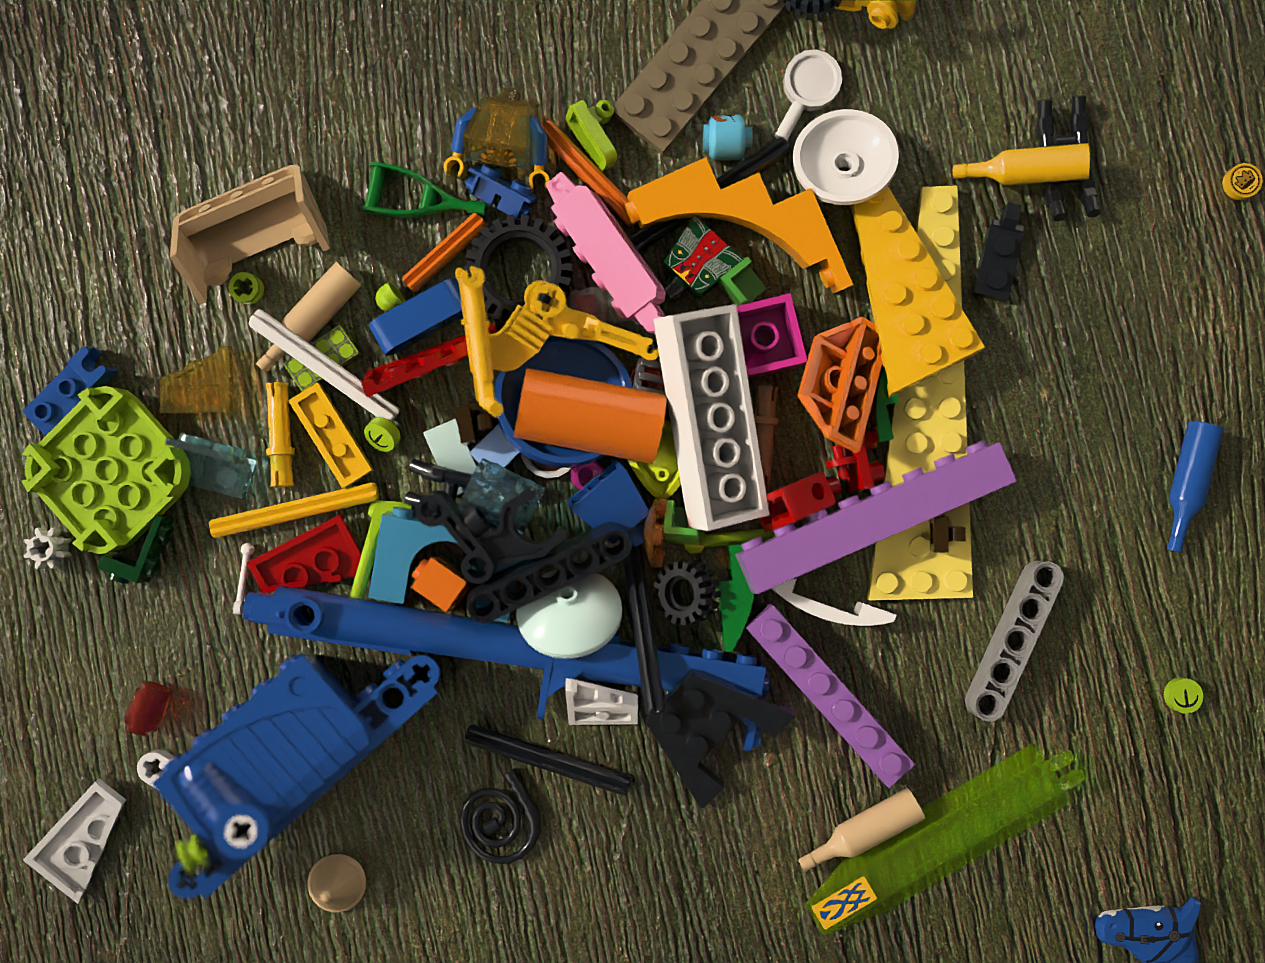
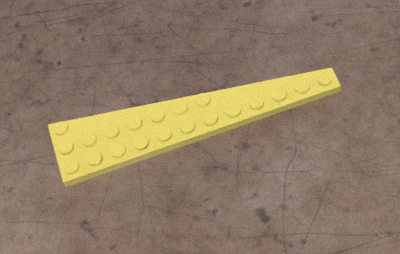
M957 186L923 187L919 195L915 232L962 308ZM964 361L897 393L899 402L892 405L890 417L894 439L888 441L883 483L890 481L891 485L894 486L904 481L902 475L920 467H922L923 472L936 468L933 461L952 453L955 458L967 454L965 449L967 447ZM969 502L938 515L948 517V526L966 527V541H949V552L934 553L930 551L929 520L876 542L874 557H872L867 600L973 598Z

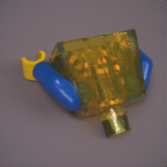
M504 88L501 90L500 98L484 96L480 99L477 107L471 108L457 120L450 149L454 151L453 156L444 162V170L448 175H451L452 166L455 163L460 164L458 177L463 179L467 175L468 167L462 160L463 155H465V160L525 170H530L531 164L534 165V171L529 176V184L532 190L533 179L539 175L545 178V190H547L546 184L549 182V176L544 171V165L548 164V138L539 119L530 115V104L520 101L521 96L517 90Z

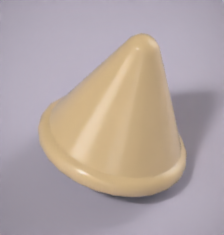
M331 854L318 860L309 872L307 880L309 895L313 902L325 911H347L356 906L365 893V872L362 866L348 855Z

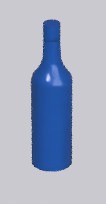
M1189 421L1187 423L1169 495V503L1174 513V521L1167 550L1182 553L1190 521L1205 506L1224 432L1223 427L1198 421Z

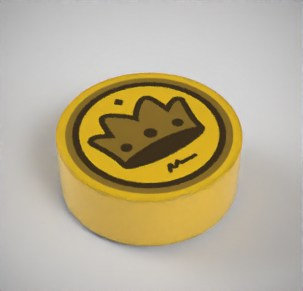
M1242 163L1227 171L1223 178L1225 193L1235 200H1245L1255 195L1262 186L1261 172L1257 167L1248 163Z

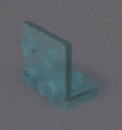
M181 433L179 439L166 438L165 445L184 449L189 459L191 475L188 485L240 499L246 498L256 459L245 457L247 450Z

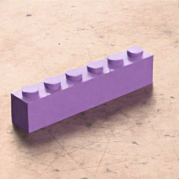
M768 602L746 622L745 628L888 788L915 765L771 603Z

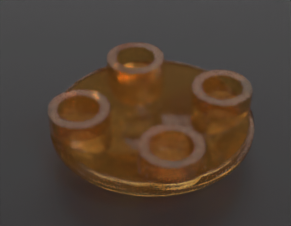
M656 497L644 524L643 542L651 567L663 568L665 548L660 546H662L663 541H666L664 537V520L662 519H665L668 498Z

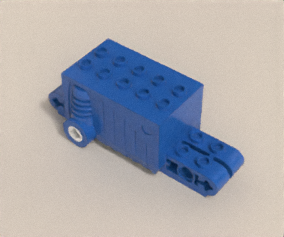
M294 654L279 667L281 672L275 678L265 679L250 692L252 697L247 702H243L241 705L238 703L229 709L221 717L223 722L218 727L209 728L200 734L191 743L194 747L190 751H186L182 755H176L162 767L164 773L151 784L205 844L210 862L212 863L197 876L195 873H187L181 861H179L172 868L168 877L172 893L185 899L193 898L198 894H201L206 899L440 691L435 686L441 676V667L438 661L427 655L415 656L406 663L399 659L383 673L387 680L379 687L375 683L369 685L354 699L316 654ZM417 664L420 667L430 666L431 670L428 672L430 680L428 682L425 679H421L415 684L410 681L418 672L415 668ZM391 687L399 688L403 692L404 701L401 706H392L388 702L387 692Z

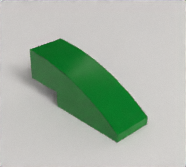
M741 544L727 545L730 579L719 580L720 585H717V590L721 591V597L718 598V601L720 603L722 643L725 652H732L746 625L754 599V593H751L735 556L736 553L743 551Z

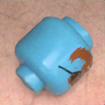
M714 115L710 118L709 124H703V152H709L710 158L714 161L740 160L745 154V148H752V127H745V121L741 115Z

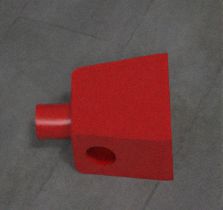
M820 471L766 494L769 515L759 518L765 533L834 505V496L841 492L840 482L834 475L825 477V474Z

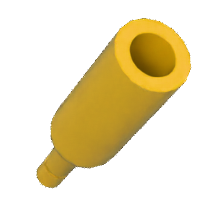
M1089 144L1005 150L986 162L953 165V179L988 177L1002 185L1088 179L1090 169Z

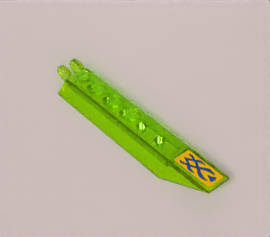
M1029 744L921 808L925 820L857 857H845L805 903L822 935L830 934L894 908L1066 806L1067 801L1063 791L1072 789L1086 779L1082 769L1070 771L1057 780L1054 777L1052 771L1060 770L1074 760L1071 750H1065L1045 761L1033 745Z

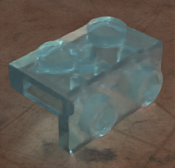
M482 458L458 506L465 510L472 504H475L492 524L499 526V515L503 504L519 495L526 486H532L536 491L535 497L521 504L515 515L516 527L519 533L523 535L545 488L528 478L521 477L503 468L497 463Z

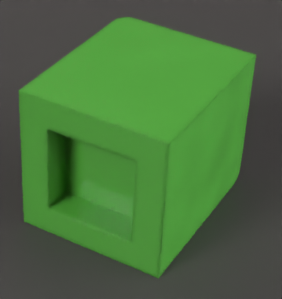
M746 257L724 274L718 284L733 305L736 304V306L751 303L767 289L750 268L752 261L749 257Z
M667 500L663 530L666 542L701 546L702 530L688 527L685 508L676 507L674 500Z

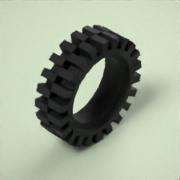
M521 214V218L508 215L505 221L500 222L499 218L492 221V227L489 229L486 226L480 230L482 235L479 238L474 237L471 242L473 247L466 254L468 262L465 265V270L469 273L468 277L471 274V266L482 269L484 273L482 286L486 312L490 317L495 320L499 319L504 324L511 317L517 305L523 307L525 301L516 302L499 296L490 285L488 272L491 259L497 250L505 244L513 241H527L542 248L551 261L552 269L549 283L561 288L565 298H568L571 292L570 286L573 284L574 276L569 248H567L565 240L561 235L557 234L554 227L545 225L544 221L537 217L536 220H531L529 215ZM540 293L537 300L549 304L551 297Z

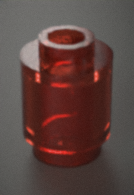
M143 681L141 687L136 688L123 717V722L128 725L127 730L142 736L148 735V732H156L170 702L168 697L170 689L157 682Z

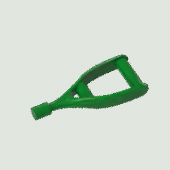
M372 162L370 164L372 172L365 205H362V210L366 213L392 218H418L449 210H466L469 214L477 213L480 216H485L487 203L469 200V202L460 200L416 172L380 162ZM386 172L408 177L424 184L420 209L393 210L378 208ZM436 194L443 198V201L440 204L434 205Z

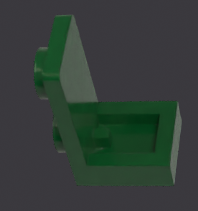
M156 515L154 517L137 562L117 554L102 555L97 568L109 572L108 578L119 583L128 584L129 581L135 583L150 582L151 578H154L160 569L161 559L159 557L163 546H166L172 538L174 518L168 515Z

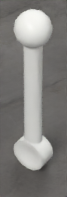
M245 543L241 547L243 560L237 599L233 606L234 614L242 615L243 600L248 574L246 563L255 551L251 543Z

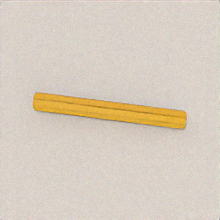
M367 483L212 519L209 521L210 533L212 537L219 538L374 502L379 499V491L376 483Z

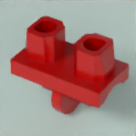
M865 430L861 449L857 453L839 444L832 446L835 460L825 462L826 469L837 468L839 480L845 479L848 492L873 488L874 483L885 478L883 465L880 461L869 463L866 450L877 447L878 442L875 431Z

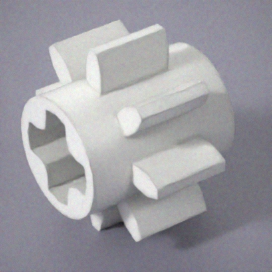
M36 528V536L31 539H24V542L27 544V553L24 555V558H31L36 561V569L45 568L47 565L51 569L60 568V560L64 557L72 556L68 552V544L72 540L71 538L65 539L60 536L61 528H50L49 531L45 528Z

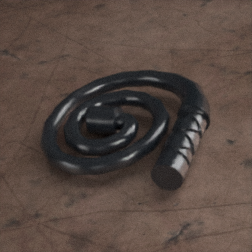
M515 768L503 776L507 783H509L510 788H512L523 810H525L524 813L529 821V835L519 851L508 856H496L484 851L471 835L468 824V815L472 804L483 796H496L505 801L513 813V828L510 833L503 839L494 840L488 838L482 832L480 816L483 811L492 809L499 815V818L494 817L483 824V828L488 836L502 829L507 816L504 808L499 803L488 801L478 805L472 815V829L476 838L483 845L497 848L510 844L516 838L521 828V812L517 803L510 795L497 788H482L471 793L462 806L460 823L463 837L478 857L493 864H510L522 859L536 845L541 832V818L538 805L530 795L525 784H523Z

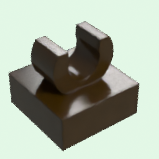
M470 406L455 408L460 441L464 446L479 443L477 432L493 430L491 415L482 414L474 416L473 409Z
M935 516L929 519L930 551L934 553L949 552V541H966V527L948 526L947 516Z

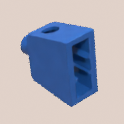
M614 460L600 474L595 476L566 501L570 509L592 528L606 522H616L621 525L634 547L643 543L649 536L647 530L640 523L649 514V510L626 469L617 460ZM612 535L609 538H607V540L613 544L617 542L621 538V536Z

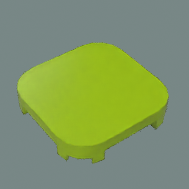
M109 386L87 388L78 394L81 401L38 444L29 443L23 452V455L27 456L24 467L26 480L21 482L27 492H36L76 538L72 544L78 549L97 554L121 552L133 545L151 527L156 515H163L182 496L190 480V463L183 448L131 392Z

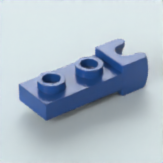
M92 346L82 347L67 362L68 365L22 410L44 436L81 401L78 397L79 393L87 388L106 386L118 374V369L115 367L99 366L95 368V362L101 356V351L98 348Z

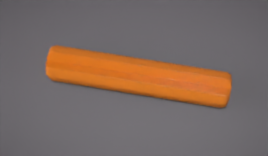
M477 213L469 216L408 271L402 278L403 282L413 292H417L465 249L474 237L477 238L481 234L480 230L485 226L487 227L483 218Z

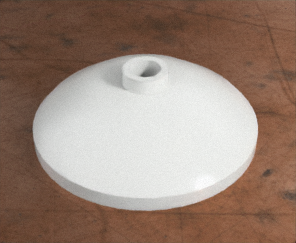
M851 109L831 111L812 120L799 134L793 151L794 171L804 189L812 188L816 198L837 205L861 203L881 193L893 179L899 159L897 141L889 127L869 113ZM842 167H847L850 170L840 171L839 169Z

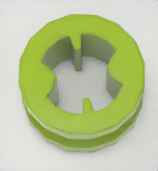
M248 272L235 274L229 282L228 289L230 295L240 303L247 305L255 304L261 300L264 294L262 281ZM242 282L253 283V285L249 286L253 289L250 295L245 293L240 295L239 292L243 291V289L239 288Z
M196 834L191 836L189 842L184 840L177 842L178 856L187 873L192 874L196 872L199 865L202 867L210 865L208 850Z

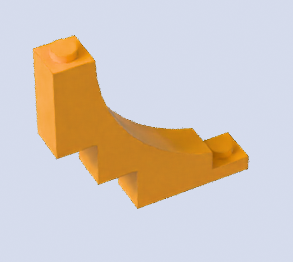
M705 157L628 193L627 199L629 202L625 203L627 214L632 223L638 221L641 229L669 220L692 218L694 215L698 218H712L732 222L747 227L777 244L802 269L820 263L822 269H819L820 278L827 289L831 288L833 293L853 285L812 188L773 205L762 178L757 173L720 190L709 162Z

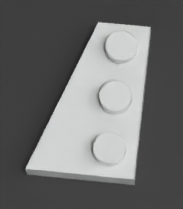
M98 778L23 861L78 904L85 894L126 799Z

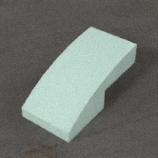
M456 419L423 432L438 466L482 476L476 460L469 454L470 449L468 445L464 446L461 444ZM458 485L457 496L474 488Z

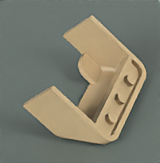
M289 165L179 213L173 219L170 259L198 303L203 304L206 302L207 286L215 287L225 283L229 279L232 264L291 238H294L297 244H305L306 246L319 243L323 252L330 249L327 227L299 165Z

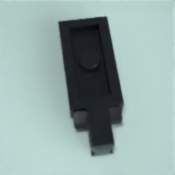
M1008 202L1006 206L1002 207L1000 220H992L991 226L986 231L972 295L1001 302L1009 300L1024 236L1022 234L1024 226L1018 224L1022 205Z

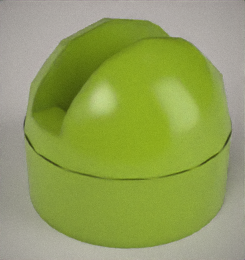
M390 281L376 292L375 300L377 306L384 311H389L406 302L399 289Z

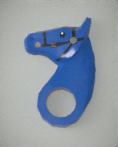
M1191 897L1181 908L1174 906H1147L1104 911L1095 921L1096 936L1102 943L1111 946H1121L1129 950L1142 963H1199L1193 926L1198 917L1201 902L1199 899Z

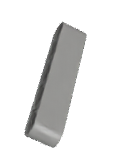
M1031 561L1026 564L1021 572L965 698L968 711L984 721L991 722L1001 718L1009 704L1063 584V571L1057 564L1048 561ZM1041 568H1045L1048 572V580L1041 586L1037 582L1036 576ZM1030 599L1034 604V611L1030 616L1025 617L1022 613V606L1025 601ZM1017 631L1020 641L1015 648L1011 649L1007 641L1008 636L1012 632ZM1003 663L1006 669L1005 675L1000 680H995L993 670L996 665ZM985 695H990L991 706L988 710L981 712L978 706L980 699Z

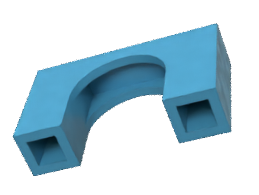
M393 507V511L384 513L381 519L368 598L404 604L409 597L414 563L419 551L426 545L438 541L457 543L443 524L436 527L423 525L417 516H414V510L408 508ZM475 557L479 571H484V567L487 565L486 561L483 558ZM520 561L498 564L497 569L493 574L500 572L510 566H513L519 563ZM516 581L511 582L506 590L514 593ZM487 596L479 597L476 599L475 606L479 608L487 607L492 602V599ZM511 612L495 620L508 623Z

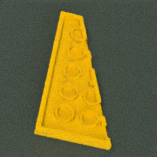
M887 186L881 193L867 201L852 204L851 209L855 229L859 236L862 264L865 266L866 284L875 329L879 336L882 351V364L885 367L888 380L889 397L982 352L985 346L890 188Z

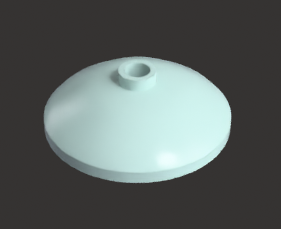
M557 570L543 574L541 577H551ZM596 572L517 609V623L521 635L535 650L556 658L582 657L605 646L616 634L622 619L620 595L607 578Z

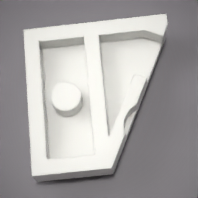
M566 679L565 692L569 725L638 724L637 694L575 679Z

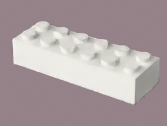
M736 304L654 318L688 527L710 531L768 516L769 509Z

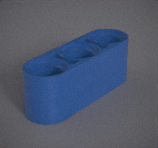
M450 278L444 280L369 323V328L385 356L394 355L463 317L457 279Z

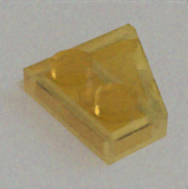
M229 345L221 346L218 348L219 351L203 359L198 358L187 364L184 369L173 371L160 378V413H233V347Z

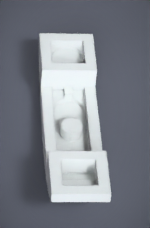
M796 579L788 580L771 588L781 598L797 608L836 623L871 626L894 622L896 618L895 614L858 601L856 602L853 614L794 594L792 591Z

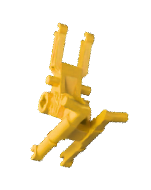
M471 266L470 277H468L469 273L459 267L455 270V277L459 282L463 312L461 325L465 327L470 372L473 373L476 401L494 417H498L503 413V406L494 398L492 380H494L493 369L505 372L517 369L539 352L549 335L570 339L601 341L640 355L646 360H654L659 357V350L656 348L647 352L649 345L653 342L651 338L643 337L639 333H633L602 322L586 312L569 308L565 303V295L561 288L541 280L528 285L524 293V306L517 305L505 326L497 333L489 334L488 326H490V320L487 321L482 286L484 273L482 269ZM540 293L551 297L549 304L537 300Z

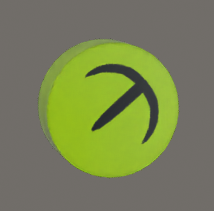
M375 417L364 429L365 438L377 450L389 452L400 441L398 428L386 418Z
M1183 677L1174 678L1168 682L1164 689V700L1174 711L1189 714L1198 710L1202 705L1204 697L1202 688L1191 679Z

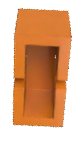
M444 556L431 557L428 560L423 559L412 574V577L416 580L411 588L447 612L458 606L473 583L464 577L461 568Z

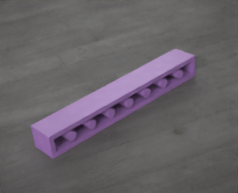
M982 440L966 447V455L955 458L952 453L933 461L936 468L923 472L922 467L903 474L904 481L892 486L890 481L884 482L871 488L872 495L862 500L859 499L858 495H854L838 502L840 509L828 514L826 509H822L806 517L808 523L795 528L794 523H790L773 530L776 537L763 542L760 536L741 544L743 551L736 553L735 556L751 593H761L1016 482L1017 480L1000 442L987 445L986 441Z

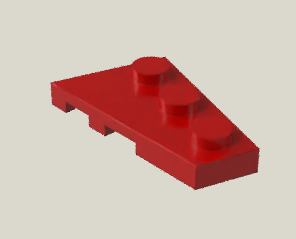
M341 513L249 560L246 564L262 592L268 593L275 592L279 586L299 588L311 584L330 583L354 578L362 550Z

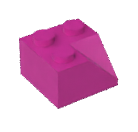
M791 293L736 306L748 378L800 368L807 363Z

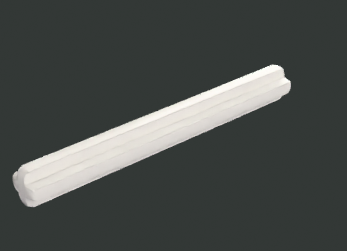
M258 309L249 320L251 328L373 415L386 418L391 422L398 416L400 411L398 406L379 393L366 397L360 379L293 333L265 311Z

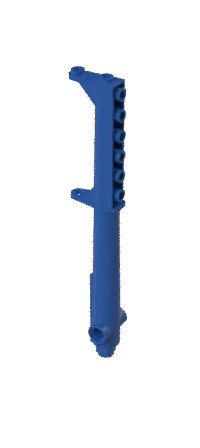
M279 586L274 594L249 592L244 602L243 619L249 620V622L267 624L268 633L405 655L418 651L544 669L537 711L538 719H544L547 697L566 684V679L579 678L641 687L635 638L634 643L620 641L621 636L615 634L605 646L591 654L577 658H556L532 648L521 635L518 626L492 621L479 623L469 617ZM308 606L313 609L315 618L309 615ZM669 643L668 648L656 646L663 690L671 691L693 668L734 685V688L751 695L758 694L767 697L769 676H765L766 667L762 663L757 662L758 657L737 654V659L723 657V651L703 648V653L690 652L689 646L678 643ZM744 717L742 719L745 723L743 750L751 751L752 748L758 749L761 739V728L756 727V724L748 717Z

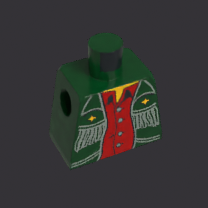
M694 215L664 261L663 269L672 276L663 286L666 290L665 297L675 304L688 291L699 300L718 286L720 278L744 259Z

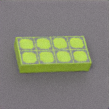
M338 325L311 344L342 367L361 355L341 325ZM293 357L283 363L302 392L315 383H320L324 380Z

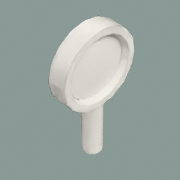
M805 50L795 55L789 62L783 78L784 92L789 101L792 102V105L775 134L777 139L783 137L786 141L788 140L804 110H821L830 105L837 97L842 84L841 68L837 61L828 53L820 50Z

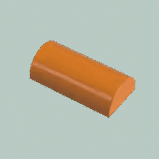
M526 368L513 438L653 464L664 424L666 395Z

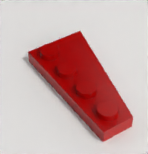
M496 323L488 326L489 334L498 332ZM463 334L368 370L361 384L366 397L391 389L412 378L423 377L440 366L445 365V367L463 361L464 356L468 355L466 335Z

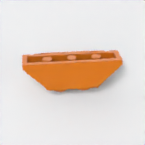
M864 317L857 318L814 337L797 395L825 437L855 453L861 449L882 367V351L875 324Z

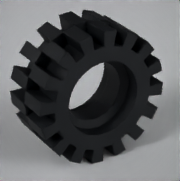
M698 560L672 562L673 564L664 566L665 571H659L657 574L661 581H654L653 586L659 589V593H653L654 599H660L661 603L656 605L658 611L665 610L662 616L666 620L672 619L671 623L675 625L702 622L706 618L711 617L714 614L712 610L718 609L720 604L714 601V598L721 597V591H715V586L720 585L719 579L712 580L711 578L716 574L714 570L706 569L707 564L704 562L698 563ZM684 579L689 580L694 590V600L690 606L684 603L680 595V585Z

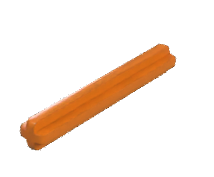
M551 120L544 122L542 127L548 138V146L593 192L600 196L603 202L626 226L631 227L636 224V222H631L625 208V203L629 202L627 197Z

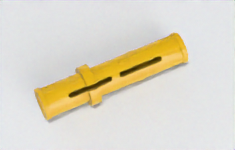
M274 382V385L273 383H266L269 448L266 449V456L270 457L271 487L294 486L292 456L295 455V448L291 447L288 401L289 383Z

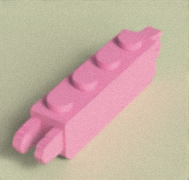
M560 172L546 184L555 203L551 209L557 216L554 220L556 226L566 237L570 235L576 243L573 247L574 252L583 263L589 262L595 273L592 274L594 281L603 291L608 290L614 298L611 305L617 314L623 319L627 317L633 321H639L644 326L643 329L656 334L653 319L666 316L659 306L665 301L666 290L596 192L591 191L587 186H576L567 175Z

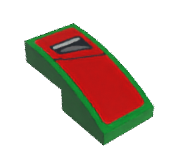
M885 369L880 371L870 410L871 430L875 431L877 444L894 439L886 406L899 402L897 394L889 397Z

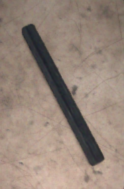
M779 137L718 177L716 180L720 190L754 174H760L788 156L791 148L785 138ZM691 218L674 219L643 229L640 228L629 235L628 238L640 253Z

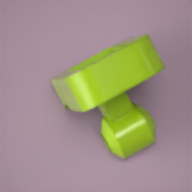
M580 100L570 105L566 114V121L590 160L603 172L613 167L618 158L614 146L600 126V124L610 121L614 113V106L607 100H601L596 104V107L587 108L586 102Z

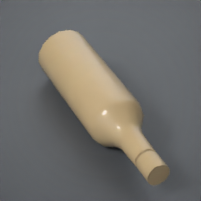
M335 262L283 318L281 324L309 343L362 285L341 265ZM273 344L256 364L267 373L286 352Z
M905 788L839 824L826 844L810 854L799 858L798 861L804 872L833 857H857L925 820V816L909 788Z

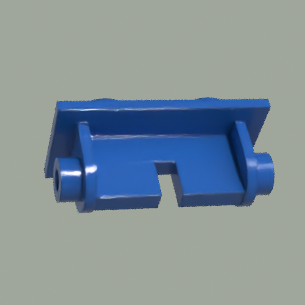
M483 163V165L470 167L468 170L476 175L475 177L471 175L465 184V188L470 190L469 194L490 205L493 204L498 194L501 196L497 209L508 215H514L515 218H521V214L529 215L531 207L527 206V204L539 199V196L531 192V186L516 179L511 182L502 177V171L493 165Z

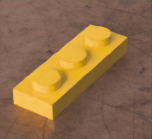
M315 383L288 400L342 488H348L375 471L320 383Z

